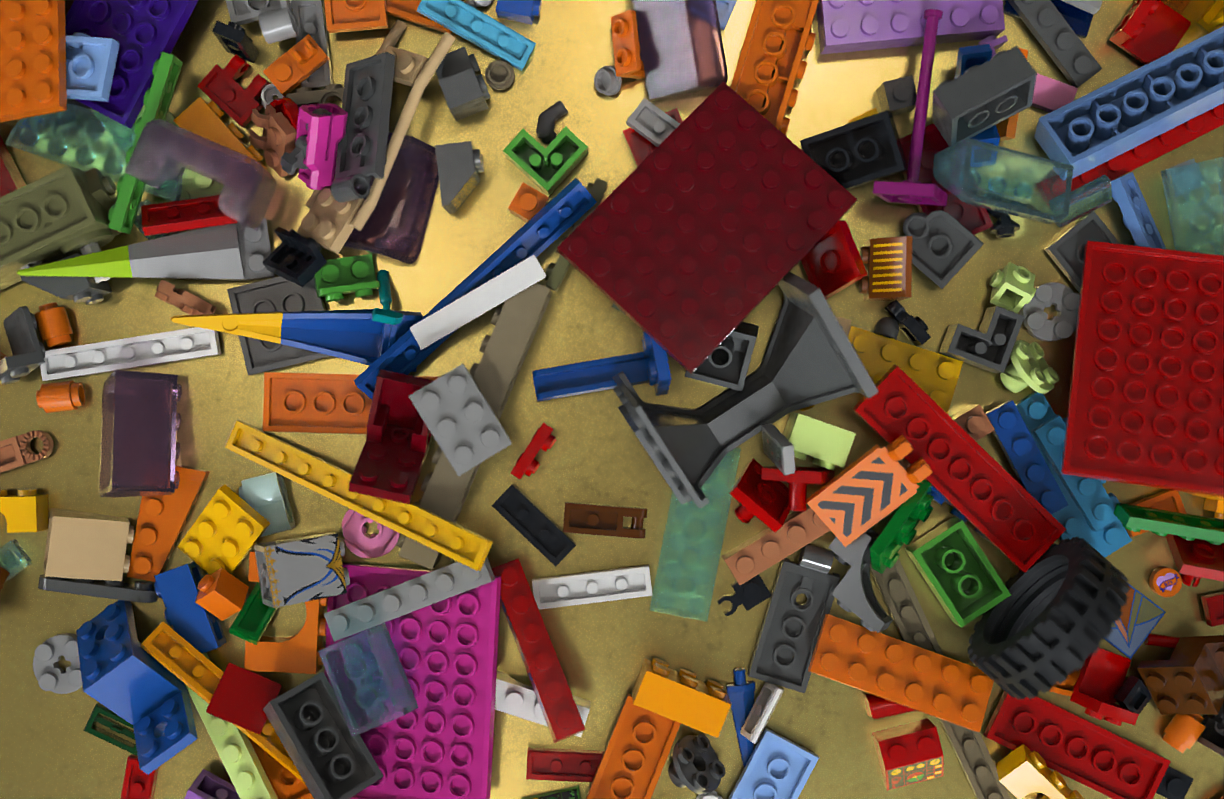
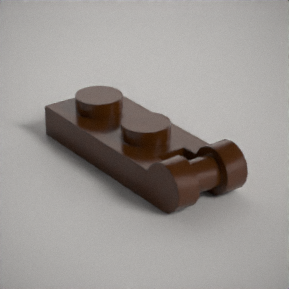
M565 502L563 532L645 538L646 529L643 528L644 518H647V508ZM623 516L632 517L631 527H623Z

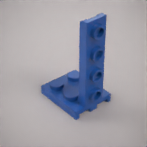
M642 332L643 352L535 370L532 374L537 402L613 389L618 385L612 377L621 371L624 372L631 385L649 383L650 386L654 385L656 396L668 394L671 373L667 353L646 332Z

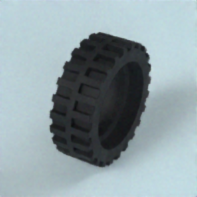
M1072 537L1071 540L1068 538L1061 540L1059 545L1056 543L1052 544L1025 573L1019 569V572L1013 578L1010 577L1005 582V586L1011 593V596L983 613L981 620L976 622L973 628L975 633L969 638V643L971 644L968 647L969 659L1013 698L1025 699L1026 696L1033 698L1037 697L1040 691L1046 693L1052 690V686L1055 683L1064 682L1068 679V674L1074 669L1079 670L1084 665L1083 661L1091 653L1094 655L1100 648L1098 645L1103 638L1108 637L1113 631L1111 627L1115 621L1120 619L1122 615L1120 609L1127 603L1128 596L1125 594L1129 591L1127 577L1084 539Z

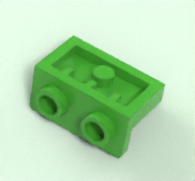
M372 254L326 260L327 263L314 276L317 298L325 297L326 302L343 300V295L355 293L356 298L372 296L373 291L380 287L379 281H376Z

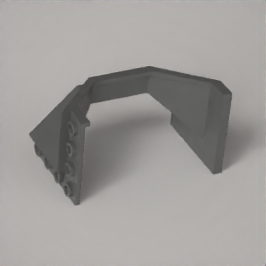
M789 272L778 284L784 295L783 304L762 362L756 371L746 377L742 391L728 388L701 407L689 409L646 403L640 399L623 371L612 377L618 385L613 390L622 402L618 409L681 505L693 500L700 509L710 503L701 490L703 484L727 453L762 431L761 425L773 424L792 411L858 392L869 399L879 392L821 290L792 272Z

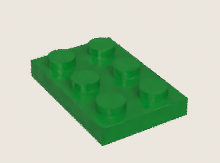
M923 480L917 483L919 485V488H917L918 492L899 507L871 546L872 569L880 574L887 567L891 569L900 556L898 551L902 545L910 544L917 532L915 530L920 520L925 522L933 510L931 506L933 496L931 495L932 484L928 481Z

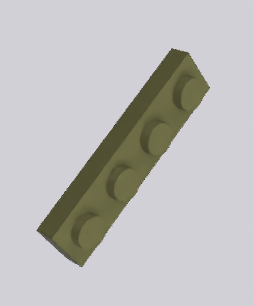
M597 178L594 184L588 183L586 189L597 203L572 225L571 233L599 206L608 188V182ZM563 236L562 239H561V241H560V243H559V245H560L567 237ZM561 254L556 264H549L545 272L546 277L544 278L548 280L546 287L555 292H558L571 265Z

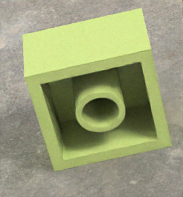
M790 412L783 435L794 446V457L805 461L807 455L814 457L813 464L834 471L836 465L845 467L856 433L799 413Z

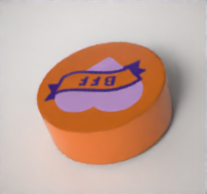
M1158 567L1149 576V586L1157 595L1172 597L1180 591L1182 579L1176 570L1168 567Z

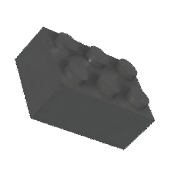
M1017 46L1008 51H1000L986 63L970 67L963 75L952 81L946 80L933 90L932 122L949 147L953 148L1032 106L1037 73Z

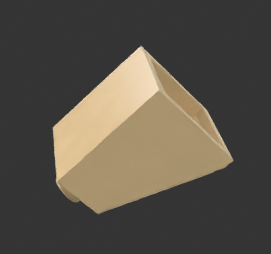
M51 508L43 562L45 576L122 581L123 573H128L130 555L125 554L127 544H132L134 526H129L130 522L125 517Z

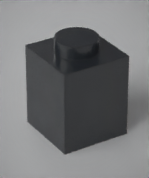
M912 75L885 81L876 89L881 112L888 110L895 116L911 112L916 106L917 92Z

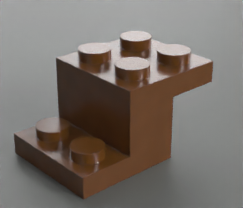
M1224 635L1180 637L1169 660L1141 661L1137 667L1161 715L1218 714L1224 703Z

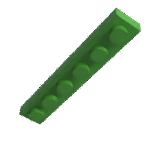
M162 52L160 59H157L154 63L153 83L144 95L145 109L142 117L137 120L135 125L136 138L134 145L128 149L126 154L127 167L125 174L120 177L117 184V192L119 194L116 203L111 206L108 213V221L110 222L108 228L131 234L183 64L181 60L172 54Z

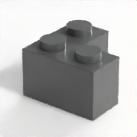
M465 47L447 53L436 70L442 92L456 121L489 109L486 100L491 98L482 74L478 76L475 74L480 69L474 53L468 55Z
M999 306L986 308L978 331L961 324L949 325L939 353L992 373H1004L1025 316Z

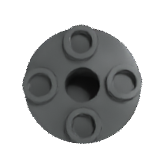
M687 735L678 740L674 746L673 762L669 765L668 774L673 784L677 787H687L694 793L705 795L717 789L721 778L725 776V767L719 761L715 751L710 746L709 739L705 735Z

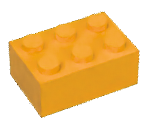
M653 658L652 661L644 659L632 689L633 704L718 738L731 706L727 692L723 690L724 686L709 679L707 683L696 679V674L685 669H680L679 672L668 668L669 664L661 659Z

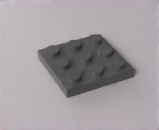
M279 276L227 289L233 314L326 311L323 297L317 298L314 278L303 287ZM238 335L248 375H255L330 357V355Z

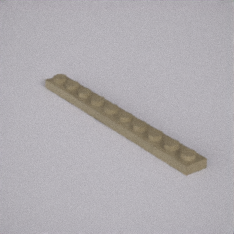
M899 558L891 569L887 567L882 574L872 569L870 562L872 576L902 640L943 655ZM940 719L976 799H1011L1005 786L999 781L997 768L980 732H975Z

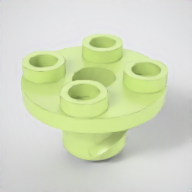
M1023 340L1015 342L1010 355L1012 363L1005 368L1004 373H1000L1003 385L1013 393H1018L1030 386L1036 392L1046 394L1054 388L1055 383L1059 382V376L1043 358L1045 353L1042 347L1037 342L1029 344Z

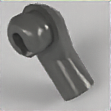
M560 100L542 112L538 117L536 133L538 138H541L545 144H550L557 136L553 131L555 121L568 113Z

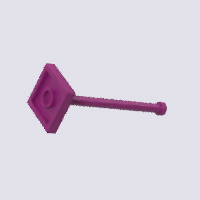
M927 9L924 11L926 26L906 180H903V182L874 181L873 194L887 203L947 205L948 194L935 184H923L918 181L938 22L942 19L943 15L941 10Z

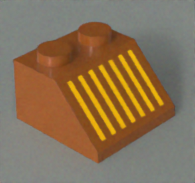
M912 236L875 238L864 242V246L860 247L859 253L868 274L859 280V293L863 294V301H900L910 298L912 290Z

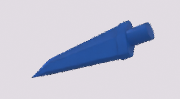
M745 668L733 669L735 683L726 685V691L731 702L733 720L745 768L754 750V743L740 734V731L754 705L756 687L754 681L746 682Z

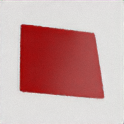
M228 663L206 712L256 734H260L268 718L263 708L271 700L277 698L281 684Z

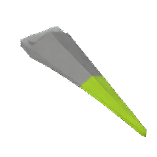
M266 218L204 227L26 268L16 272L20 276L124 277L227 281L275 278L274 273L268 271L262 263L271 254Z

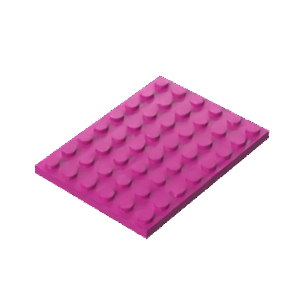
M342 563L343 568L346 567L348 570L350 584L346 586V594L328 597L327 612L430 573L433 570ZM494 576L495 580L335 642L327 624L324 674L384 776L349 799H490L501 576Z

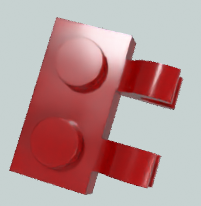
M236 54L224 69L216 64L197 87L235 122L245 128L252 120V109L256 108L258 112L262 109L263 105L258 99L261 97L262 89L270 83L258 74L246 89L243 88L236 79L243 76L251 66Z
M543 422L533 435V439L525 451L517 459L516 465L510 474L520 480L524 474L530 477L531 474L536 473L541 464L535 460V457L541 449L545 452L548 449L551 450L557 441L555 436L551 434L554 430L552 426Z

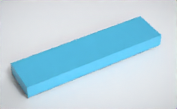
M421 0L416 10L490 54L508 62L520 71L523 70L536 45L535 42L462 0Z

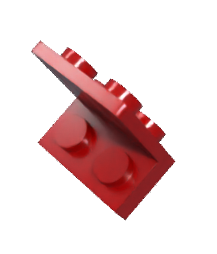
M1135 0L1109 41L1147 65L1173 52L1190 27L1191 21L1164 4L1162 0Z

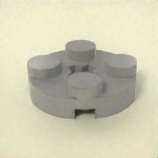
M1049 282L1036 286V292L1032 300L1019 311L1020 315L1025 316L1023 322L1028 329L1026 331L1032 337L1041 341H1057L1068 338L1077 328L1080 296L1074 293L1071 288L1061 283ZM1052 304L1055 306L1057 316H1053L1049 320L1047 319L1048 314L1044 312V308L1050 307Z
M72 633L58 634L47 639L35 649L33 671L42 690L52 691L57 694H67L82 688L77 635ZM61 656H64L66 661L71 662V666L67 667L66 671L62 670L58 665Z

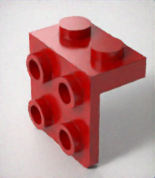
M1099 648L1094 655L1091 653L1084 660V665L1074 685L1070 701L1085 707L1084 713L1096 719H1104L1118 726H1121L1122 722L1135 725L1139 714L1115 704L1116 700L1114 699V696L1123 685L1131 663L1130 659Z

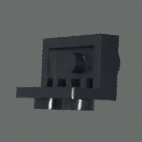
M278 226L274 232L282 243L262 263L268 271L303 287L327 263L320 253L322 248L313 238L308 237L306 239L293 229L288 231Z

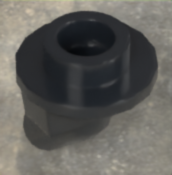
M991 199L986 203L987 212L997 219L993 224L994 226L990 228V233L996 234L997 238L1014 236L1015 231L1020 229V225L1010 218L1006 210Z

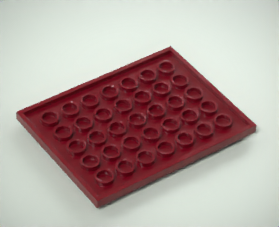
M723 81L557 247V251L683 368L692 374L856 204L858 199Z

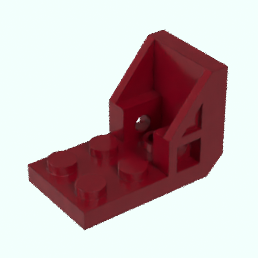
M380 369L367 422L366 442L349 481L350 492L410 504L433 435L409 396L430 384L433 380Z

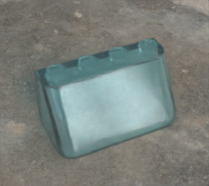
M966 138L934 155V178L940 185L966 204L1046 224L1060 222L1069 213L1073 176L1072 165Z

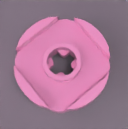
M352 509L346 512L342 520L343 540L352 553L362 558H377L386 555L395 548L401 533L376 522L378 524L377 529L379 530L378 535L373 533L371 536H368L366 534L367 528L364 525L366 522L372 523L374 520Z

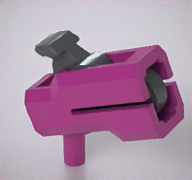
M332 103L300 106L295 148L290 154L285 152L281 157L280 164L282 169L288 174L293 175L296 169L299 168L298 178L306 183V186L310 189L322 190L324 187L331 186L336 170L338 143L345 137L348 112Z

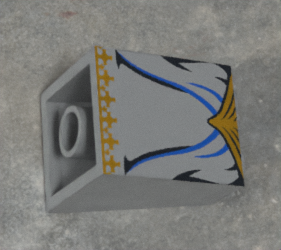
M330 532L254 544L263 604L272 608H278L347 593L346 586L350 584V578L347 568H343L341 556L345 555V546L343 539L338 538V533Z

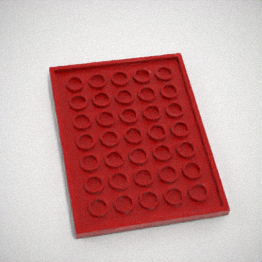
M1087 241L1085 245L1061 474L1224 497L1223 255Z

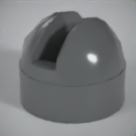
M884 317L877 322L874 333L896 340L899 333V325L894 318Z

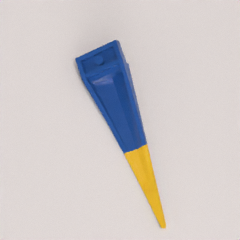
M374 309L173 316L171 321L178 324L283 344L370 366L409 331L411 326L420 321L423 316L421 312L391 310L403 313L404 316L401 323L395 325L372 321Z

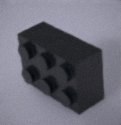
M888 110L800 140L803 152L846 190L907 171L908 169L892 112Z

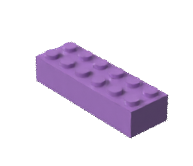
M820 0L817 8L820 54L923 45L926 26L924 11L927 9L943 11L942 19L938 22L936 44L983 40L991 35L997 37L1005 30L1003 0Z

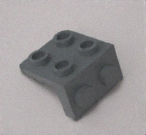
M27 306L19 307L4 319V328L13 356L4 357L0 360V381L2 385L20 381V377L30 374L31 371L45 362V348L42 342L38 341L35 331L37 328L36 319L30 313Z

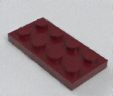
M934 124L925 127L918 181L923 184L937 185L948 194L946 206L916 204L919 212L929 215L934 211H945L974 235L993 227L994 225L959 146L950 148ZM912 133L900 138L907 165ZM904 171L902 174L906 180L907 171Z

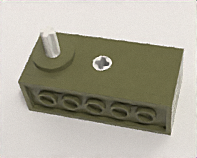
M68 165L0 197V291L22 281L20 275L16 273L18 270L52 263L76 253L87 255L100 252L101 247L110 243L115 236L123 233L108 228L110 223L108 221V212L90 194L85 175L86 171ZM94 277L96 283L111 279L110 277Z

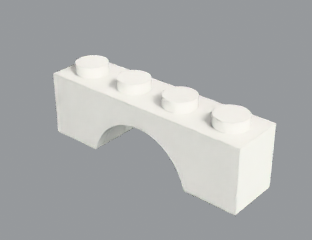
M497 671L495 710L548 727L533 687L514 680L506 673ZM572 695L585 726L590 711V701ZM582 732L576 734L575 736L581 737Z

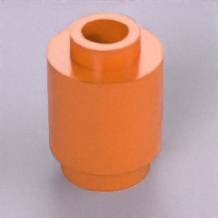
M57 303L39 306L40 312L35 313L34 316L42 341L46 342L47 347L53 348L71 343L70 335H73L65 307H58Z
M73 380L42 384L40 390L37 391L36 400L39 408H43L46 413L76 410L78 406L85 405V390L82 383H75Z
M1175 714L1164 729L1165 735L1162 739L1179 752L1184 753L1187 748H1192L1206 729V726L1202 724L1205 718L1200 714Z

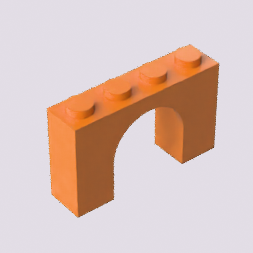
M255 550L250 551L248 581L259 582ZM328 597L305 602L306 620L298 634L289 637L262 636L257 645L245 641L244 669L260 672L316 674L322 668V665L325 666L326 648L323 647V636H326L327 629L324 613L325 607H328Z

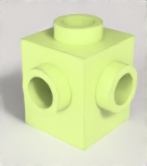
M1008 262L1002 271L997 270L990 281V286L993 287L990 303L1018 314L1022 307L1028 304L1035 295V274L1023 266H1017Z

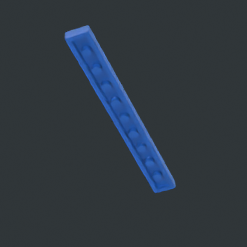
M575 178L421 320L530 256H539L595 205L597 201L582 183ZM411 330L407 331L354 380L356 386L369 398L373 399L380 369L408 375L455 331L424 349L420 348Z

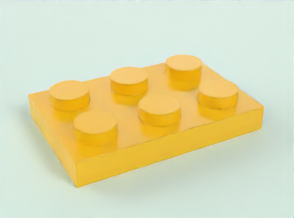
M223 485L217 490L177 547L210 575L220 568L233 574L270 525V522L227 485Z

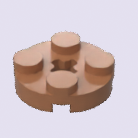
M161 279L156 288L157 292L154 297L179 308L189 315H213L217 309L205 300L185 290L175 288V285Z

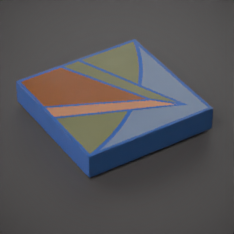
M1129 584V591L1125 593L1128 596L1127 603L1120 609L1122 615L1118 621L1113 623L1111 627L1113 631L1110 635L1103 639L1131 659L1166 611Z

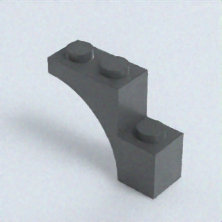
M870 528L846 547L837 537L828 547L835 553L834 557L843 565L851 566L831 595L837 599L836 602L842 609L856 614L860 618V623L866 629L879 633L886 630L893 619L881 607L872 588L870 580V548L879 537V534Z

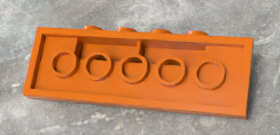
M757 0L731 84V88L785 136L790 123V118H786L788 107H795L799 90L794 89L797 78L803 80L807 67V62L803 61L806 50H812L816 33L811 31L820 0Z

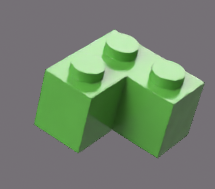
M566 126L546 148L527 131L522 129L503 152L509 161L550 196L588 154V146Z

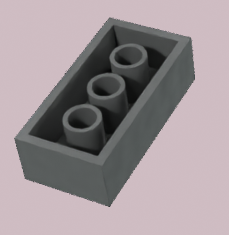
M323 671L271 700L263 708L314 799H349L384 777Z

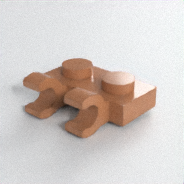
M270 104L266 105L265 115L260 114L256 108L252 109V122L256 126L263 128V137L258 136L253 130L250 131V144L257 149L265 151L264 158L267 165L273 168L280 178L290 175L282 169L280 162L285 152L290 154L294 150L297 131L282 112L276 113L275 108Z

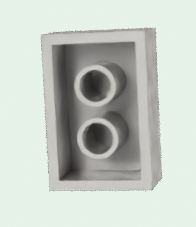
M464 363L409 396L458 477L512 444L511 439Z

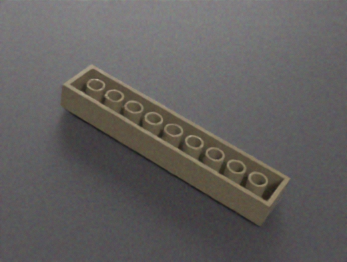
M538 283L506 300L503 308L497 307L491 320V324L495 325L491 336L485 335L479 349L483 353L479 364L474 362L469 372L498 420L502 415L553 294L550 288ZM439 446L432 460V463L436 464L435 469L426 475L420 489L425 492L422 500L419 499L414 504L456 523L480 464L458 477ZM403 534L400 535L397 546L401 547L398 556L431 570L439 563L442 557L441 553Z

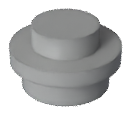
M607 65L596 72L594 84L600 93L610 96L619 92L622 79L616 76L615 66Z

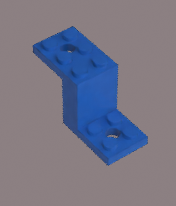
M118 600L114 604L108 605L103 612L90 621L83 623L76 630L83 692L133 725L140 770L150 774L198 739L189 693L185 684L140 647L141 643L137 638L132 602Z

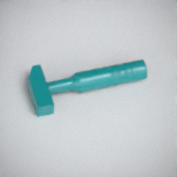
M379 270L377 272V280L380 283L378 288L379 298L383 309L374 308L372 321L391 325L400 324L404 317L403 313L391 311L390 307L392 296L389 273L387 270Z

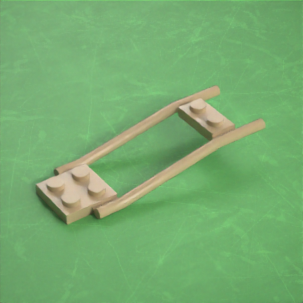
M396 20L375 55L384 52L394 55L395 74L393 81L411 86L412 88L387 146L384 178H374L366 200L362 198L340 203L334 199L331 193V186L324 187L322 190H314L306 203L310 211L303 218L297 230V233L306 239L311 237L321 247L339 254L353 229L362 230L378 203L424 89L455 41L454 36L444 33L428 59L426 56L394 47L407 27L403 21Z

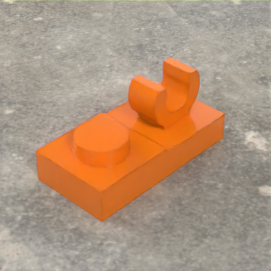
M307 34L290 50L268 66L263 73L285 97L330 58L310 34Z

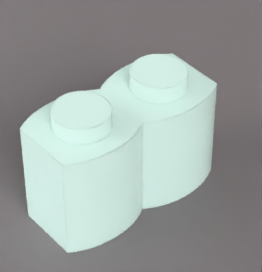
M271 472L241 481L242 486L239 487V496L270 522V525L261 537L295 527L282 475Z

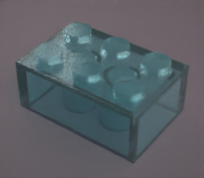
M385 623L318 651L352 737L404 716L418 708Z

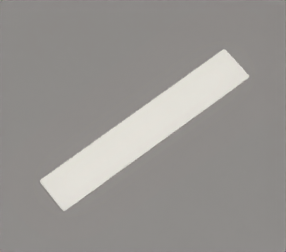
M532 255L411 326L410 330L420 348L424 349L546 277V274L536 256Z

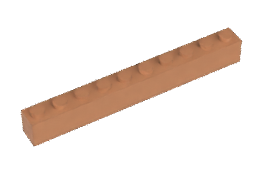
M969 404L950 416L975 441L995 430L980 404ZM904 458L898 461L904 469L910 466ZM806 504V511H794L789 514L783 526L776 533L768 527L722 555V558L738 584L742 585L829 532L830 529Z

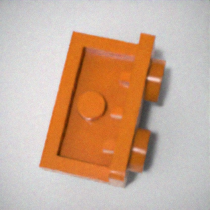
M627 10L612 16L611 28L616 76L639 80L648 78L649 68L644 18L636 17V11Z

